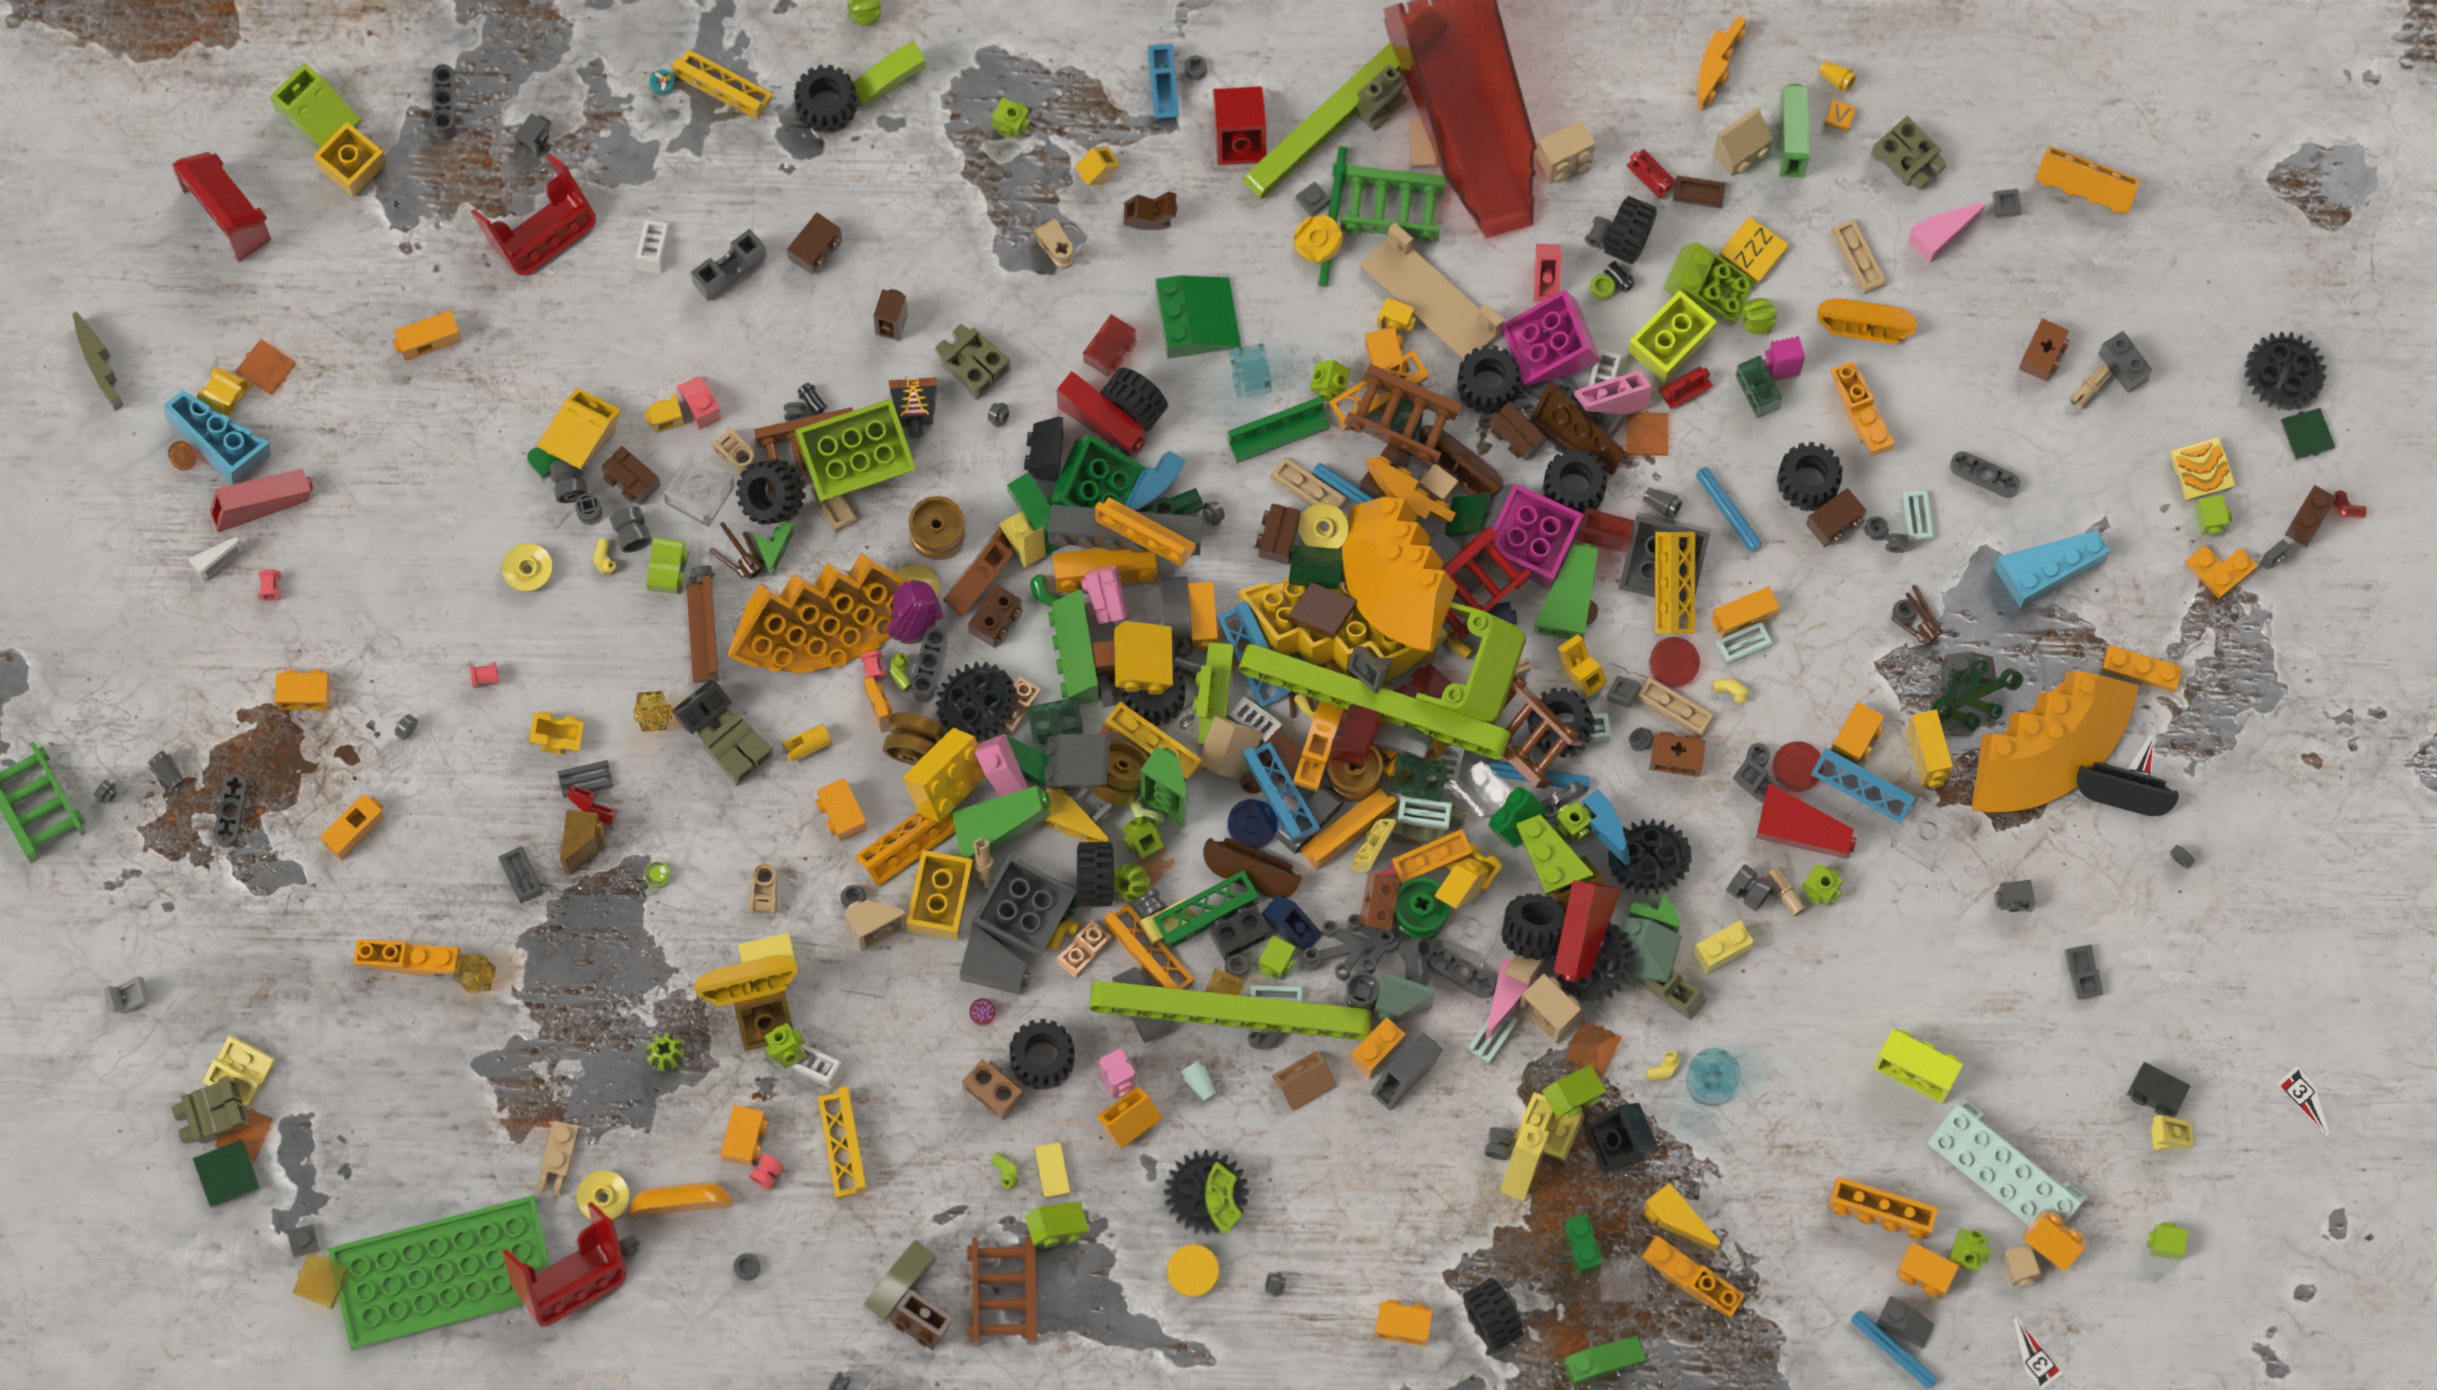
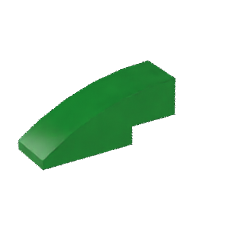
M1027 472L1007 484L1008 493L1020 511L1024 512L1033 530L1036 531L1041 527L1043 528L1046 553L1049 555L1061 548V546L1049 543L1048 526L1051 507L1030 473Z
M1006 735L1025 780L1047 789L1045 787L1044 770L1047 766L1048 756Z

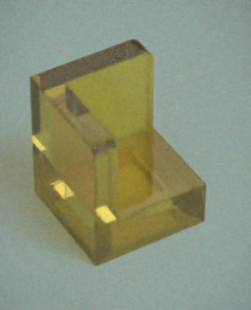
M1215 968L1205 992L1240 995L1244 987V980Z

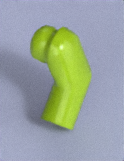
M900 652L891 660L889 675L905 692L912 687V681L905 675L908 656Z
M997 1152L990 1163L1001 1170V1185L1006 1189H1012L1018 1183L1017 1166Z

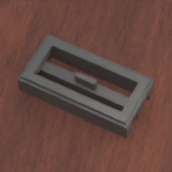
M608 760L557 771L563 798L567 797L566 795L569 790L566 786L606 777L607 780L578 787L589 791L613 787ZM605 769V771H600V772H596V773H592V774H587V775L578 776V777H574V778L564 779V778H566V777H571V776H575V775H580V774H584V773H589V772H593V771Z
M522 846L498 857L520 904L528 898H534L536 894L544 893ZM517 854H520L536 887L532 890L515 857ZM509 858L526 890L523 894L506 862Z

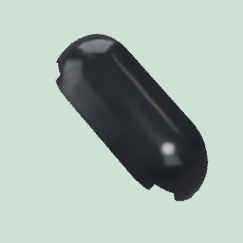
M2094 762L2092 767L2081 765L2078 770L2077 785L2079 790L2085 797L2098 803L2146 816H2161L2171 811L2179 798L2177 790L2172 791L2165 786L2166 781L2153 776L2100 762Z

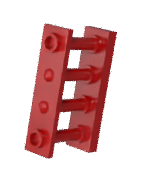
M1486 527L1441 569L1457 585L1455 593L1468 607L1488 612L1514 587L1518 590L1528 581L1526 577L1531 573L1528 569H1523L1518 573L1498 550L1493 540L1498 534L1492 527ZM1481 549L1483 552L1487 551L1511 579L1501 589L1495 585L1475 562L1476 558L1474 555ZM1462 566L1468 568L1491 594L1492 597L1484 605L1480 606L1456 578L1457 574L1455 572ZM1448 609L1445 620L1455 630L1448 637L1451 640L1459 639L1461 641L1471 633L1467 626L1468 619L1461 623L1455 614Z

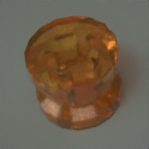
M176 441L169 447L168 457L175 469L187 471L195 465L196 455L188 442Z

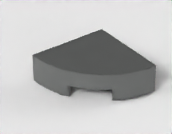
M1580 781L1570 783L1569 787L1563 792L1558 790L1553 793L1549 800L1553 806L1567 803L1584 788Z

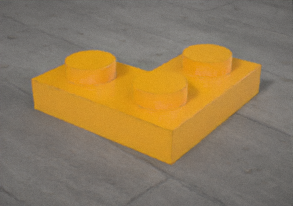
M2206 545L2202 546L2185 562L2219 600L2258 567L2242 548H2239L2224 562H2221Z
M873 677L864 679V687L881 733L889 731L888 726L892 716L890 702L888 698H885L881 683L876 684Z

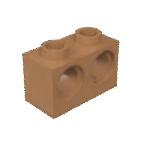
M981 1059L962 1081V1087L1003 1120L1022 1099V1086L1014 1078L1009 1077L1007 1079L1000 1073L1002 1071L1001 1068L994 1062L989 1061L987 1063L984 1059ZM984 1074L991 1077V1081L987 1084H980L977 1081L978 1077ZM1001 1091H1008L1011 1097L1008 1100L1002 1101L997 1098V1094Z

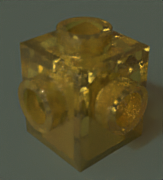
M663 691L638 692L633 710L634 720L639 723L642 732L667 730L668 721L672 719V707L670 704H667Z
M461 954L458 955L452 978L469 993L476 994L479 991H490L497 967L489 962L488 958L484 955Z

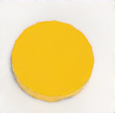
M1327 215L1308 217L1299 224L1294 233L1295 250L1304 260L1310 263L1328 261L1338 253L1342 246V230L1337 222Z
M1195 1244L1183 1246L1175 1251L1169 1259L1167 1267L1168 1280L1181 1295L1191 1298L1200 1297L1212 1291L1218 1283L1220 1275L1218 1261L1214 1254L1204 1246Z

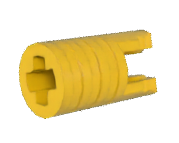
M822 723L785 740L782 746L789 753V760L793 762L831 745L832 741Z

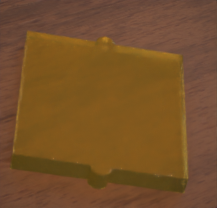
M308 1252L302 1270L298 1271L299 1278L293 1293L333 1309L339 1292L343 1290L342 1284L349 1268Z

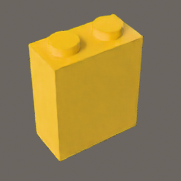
M1123 621L1114 628L1115 687L1125 688V691L1128 692L1146 690L1149 694L1154 695L1162 694L1173 685L1172 627Z
M1937 709L1913 714L1906 733L1921 787L1929 786L1930 789L1941 787L1947 782L1953 765Z

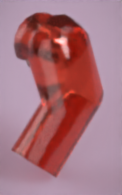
M2339 490L2334 493L2336 499L2333 506L2343 517H2366V506L2351 505L2347 500L2348 497L2345 491Z

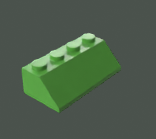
M1076 590L1052 602V612H1048L1050 627L1055 626L1056 635L1052 636L1054 651L1059 650L1060 659H1056L1058 675L1063 674L1064 683H1060L1062 699L1067 698L1068 706L1098 702V683L1082 590Z
M1157 745L1140 770L1141 802L1155 811H1161L1165 817L1184 828L1187 823V791L1180 760L1173 750L1167 747L1163 749Z

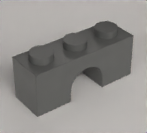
M750 228L730 242L731 247L721 259L713 261L709 258L691 271L694 286L707 301L711 300L767 258L765 245Z

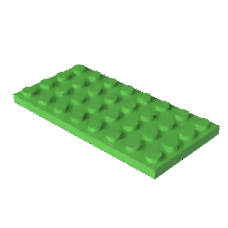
M534 1195L328 1248L350 1349L356 1350L525 1306L510 1282L502 1251L507 1249L522 1264L527 1263L531 1265L536 1274L551 1266Z

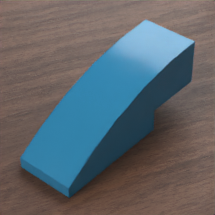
M1173 44L1148 45L1154 119L1179 117Z
M1171 451L1162 454L1155 469L1149 467L1141 472L1124 506L1135 511L1158 497L1177 477L1186 460Z
M1597 789L1582 800L1583 805L1588 808L1593 816L1590 824L1594 836L1625 865H1628L1630 863L1629 849L1620 820L1608 799Z

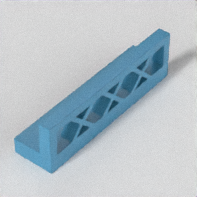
M1247 601L1237 604L1234 609L1216 617L1228 643L1234 646L1233 654L1239 665L1244 654L1237 647L1240 637L1249 640L1251 645L1269 649ZM1237 614L1241 622L1239 631L1236 632L1228 629L1224 620ZM1243 628L1246 635L1241 633ZM1232 635L1237 636L1235 641H1234ZM1244 675L1260 708L1283 699L1290 693L1287 689ZM1254 680L1259 681L1258 686H1256ZM1264 683L1272 686L1276 695L1263 701L1259 692L1261 684Z
M1268 742L1255 750L1252 747L1244 750V761L1292 844L1294 845L1320 831L1319 825L1298 789L1292 784L1293 781L1272 744ZM1269 751L1273 758L1271 767L1263 766L1257 756ZM1275 763H1276V765H1277V767H1278L1279 770L1274 769ZM1272 773L1284 777L1283 789L1274 786L1271 781ZM1287 785L1289 786V788L1291 789V791H1287V790H1286V789H1287ZM1284 795L1296 798L1298 804L1295 811L1287 809L1283 802ZM1300 807L1304 813L1299 812ZM1297 816L1308 819L1312 827L1301 833L1296 824Z
M1827 748L1824 749L1811 773L1814 777L1902 824L1909 809L1916 800L1915 796ZM1825 759L1835 764L1838 775L1827 778L1818 773ZM1839 767L1848 772L1840 774ZM1849 774L1857 776L1860 787L1852 790L1845 788L1842 776ZM1839 778L1840 784L1832 781V779ZM1861 779L1870 784L1863 786ZM1873 786L1879 788L1883 800L1870 802L1866 798L1864 789ZM1861 790L1863 797L1854 792ZM1884 792L1890 794L1893 797L1885 798ZM1899 799L1906 803L1899 817L1889 812L1887 801ZM1884 802L1885 809L1879 807L1876 804Z

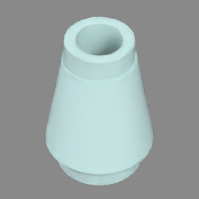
M1199 1061L1182 1071L1184 1075L1183 1080L1203 1101L1217 1093L1205 1065H1201Z

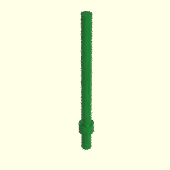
M1345 146L1338 147L1336 164L1333 165L1332 170L1334 181L1328 216L1338 222L1343 181L1347 174L1346 160L1348 148ZM1332 258L1321 263L1318 283L1321 287H1328Z

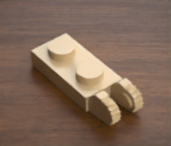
M553 1121L541 1167L538 1192H545L548 1177L553 1175L557 1176L553 1187V1194L556 1196L561 1195L564 1180L567 1178L579 1126Z

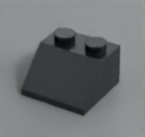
M1058 416L1033 423V431L1027 434V447H1031L1030 455H1025L1024 470H1028L1034 480L1057 482L1060 476L1064 438L1063 417Z
M1640 1103L1620 1105L1584 1127L1604 1175L1640 1162L1660 1150Z

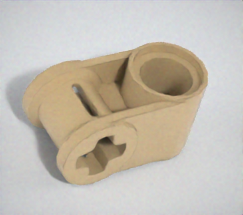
M1055 218L1033 231L1037 242L1057 267L1067 268L1073 264L1075 259L1073 245Z
M728 427L726 433L717 441L710 443L716 454L725 460L738 474L746 471V467L756 463L752 449L731 427ZM743 457L749 458L746 463L738 462Z
M763 863L754 869L749 899V913L763 911L776 915L778 878L774 867L770 864ZM763 873H770L772 875V879L764 883L758 880L759 876Z

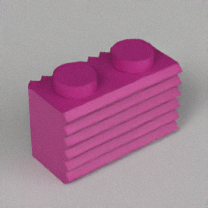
M1796 335L1795 338L1791 337L1785 340L1781 339V341L1776 340V342L1771 341L1769 350L1765 351L1766 359L1762 360L1764 373L1769 374L1771 381L1800 375L1805 355L1799 336Z

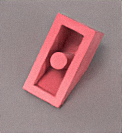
M1536 243L1534 301H1544L1559 293L1562 259L1561 244Z
M700 376L676 386L699 430L722 419L718 404Z

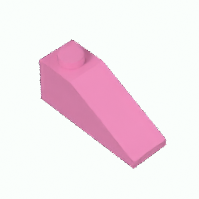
M1980 202L1929 217L1923 223L1919 221L1910 231L1912 234L1909 243L1931 262L1982 215L1985 205Z
M1638 370L1575 390L1574 395L1586 411L1627 415L1649 407L1652 385L1642 372Z
M1006 734L983 741L979 745L975 754L985 776L1000 797L1028 788Z
M1502 958L1485 1038L1493 1036L1503 1022L1520 1005L1522 994L1535 982L1536 974L1530 984L1505 975L1506 968L1512 961L1511 959Z

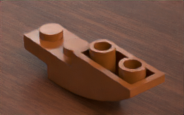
M1001 526L997 528L943 599L947 605L961 616L974 604L1013 555L1014 549Z

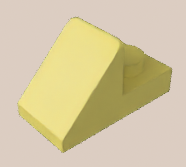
M1023 511L999 524L1024 568L1046 556L1043 528L1041 527L1034 531Z
M2164 1115L2153 1117L2151 1133L2154 1150L2194 1148L2191 1122Z

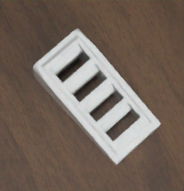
M644 221L635 257L636 269L638 271L661 273L670 227L669 223ZM649 231L659 232L661 235L649 234ZM645 250L655 251V252H657V253L645 252Z
M1597 349L1600 359L1614 362V366L1600 364V361L1593 364L1588 386L1597 384V382H1594L1595 378L1603 380L1616 378L1622 355ZM1599 368L1612 372L1611 376H1608L1601 373H1597V369Z
M234 537L191 557L188 561L192 569L203 581H206L239 554L243 548L238 538Z
M1245 696L1227 714L1235 723L1259 732L1268 724L1270 728L1262 735L1260 740L1262 745L1277 729L1283 730V724ZM1244 706L1248 707L1249 709L1242 717L1237 715ZM1254 712L1256 714L1249 723L1245 720ZM1260 718L1263 720L1257 728L1253 727Z
M1449 744L1445 750L1458 753V757L1441 755L1435 763L1429 791L1455 796L1465 749ZM1441 760L1456 762V766L1441 763ZM1442 768L1454 771V775L1439 772V769ZM1437 778L1451 779L1452 783L1439 781Z
M802 1044L808 1057L805 1058L802 1065L797 1062L790 1066V1068L831 1090H835L846 1072L844 1064L831 1056ZM816 1058L814 1064L809 1069L808 1067L811 1064L812 1060ZM823 1063H825V1066H824V1068L822 1069V1071H821L820 1073H818V1071H819V1069L821 1068V1066L823 1065Z

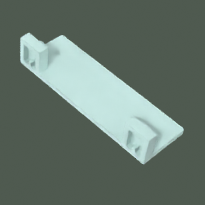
M1965 1098L1961 1100L1930 1138L1928 1145L2026 1224L2030 1225L2040 1212L2045 1209L2049 1213L2052 1211L2058 1214L2065 1225L2088 1197L2068 1181L2063 1185L2059 1184L1983 1123L1981 1119L1985 1115Z

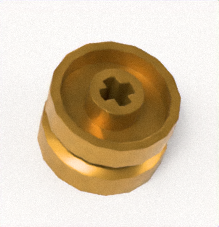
M942 496L927 497L919 501L911 510L909 517L911 543L922 556L933 560L947 559L956 554L963 546L965 539L963 513L958 504L951 499Z
M905 712L894 713L890 718L888 726L891 734L885 737L882 751L890 758L899 762L915 765L944 737L946 729L939 722L925 716Z
M1360 738L1346 739L1339 742L1331 750L1327 759L1326 782L1329 788L1347 802H1361L1378 790L1383 773V759L1378 749L1370 742Z
M1118 740L1110 741L1107 785L1093 787L1090 790L1098 798L1112 805L1125 806L1132 804L1141 793L1140 770L1148 760L1147 755L1131 743Z

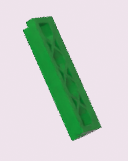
M1321 396L1229 430L1227 432V442L1236 463L1330 429V424L1323 411L1324 402Z
M1243 870L1153 917V921L1163 937V944L1170 950L1209 930L1216 920L1222 917L1228 919L1236 915L1235 912L1241 907L1248 905L1250 908L1255 904L1257 905L1259 896ZM1242 879L1248 891L1241 895L1231 893L1232 884ZM1214 893L1225 896L1223 904L1218 907L1207 904L1209 896ZM1191 905L1202 907L1200 916L1195 919L1184 916L1186 908ZM1168 917L1179 919L1177 928L1167 933L1161 921Z

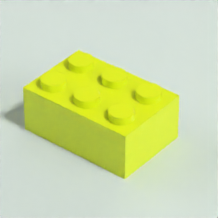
M1679 290L1629 341L1627 352L1665 384L1715 333L1717 321Z
M1892 1028L1873 1069L1943 1104L1963 1064L1959 1062L1956 1056L1949 1053L1942 1054L1936 1051L1932 1044L1913 1039L1912 1035L1907 1031Z

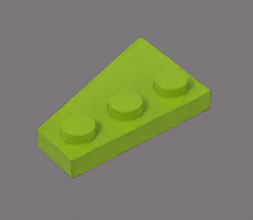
M1541 815L1516 824L1546 896L1572 886L1573 880L1585 881L1594 877L1591 870Z

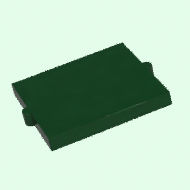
M2321 408L2307 412L2299 411L2296 415L2281 419L2296 460L2311 455L2316 457L2318 453L2335 449Z
M1486 493L1453 497L1450 510L1456 514L1452 522H1447L1444 534L1446 536L1482 532L1486 516L1489 515L1488 507L1491 495Z

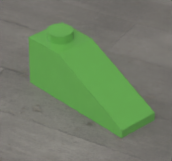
M1635 1336L1593 1347L1565 1357L1563 1365L1572 1388H1576L1646 1362L1647 1359L1638 1337Z

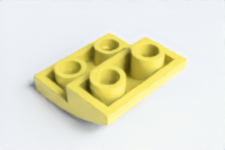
M1380 819L1369 829L1366 834V841L1354 855L1351 869L1357 873H1365L1371 870L1396 825L1394 819Z

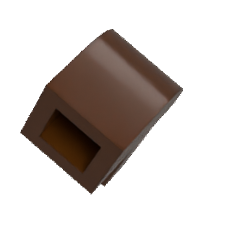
M1168 191L1155 199L1137 194L1125 201L1123 225L1140 230H1162L1169 228L1170 220L1176 217L1177 213L1176 193Z

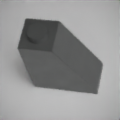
M972 925L959 973L960 981L1021 995L1022 987L1027 988L1030 979L1026 963L981 928Z
M1423 1033L1386 1067L1371 1095L1390 1111L1436 1063L1443 1049L1435 1040Z

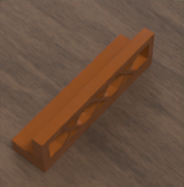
M710 575L702 576L703 583L686 584L693 683H704L710 679L715 682L719 681L713 589Z

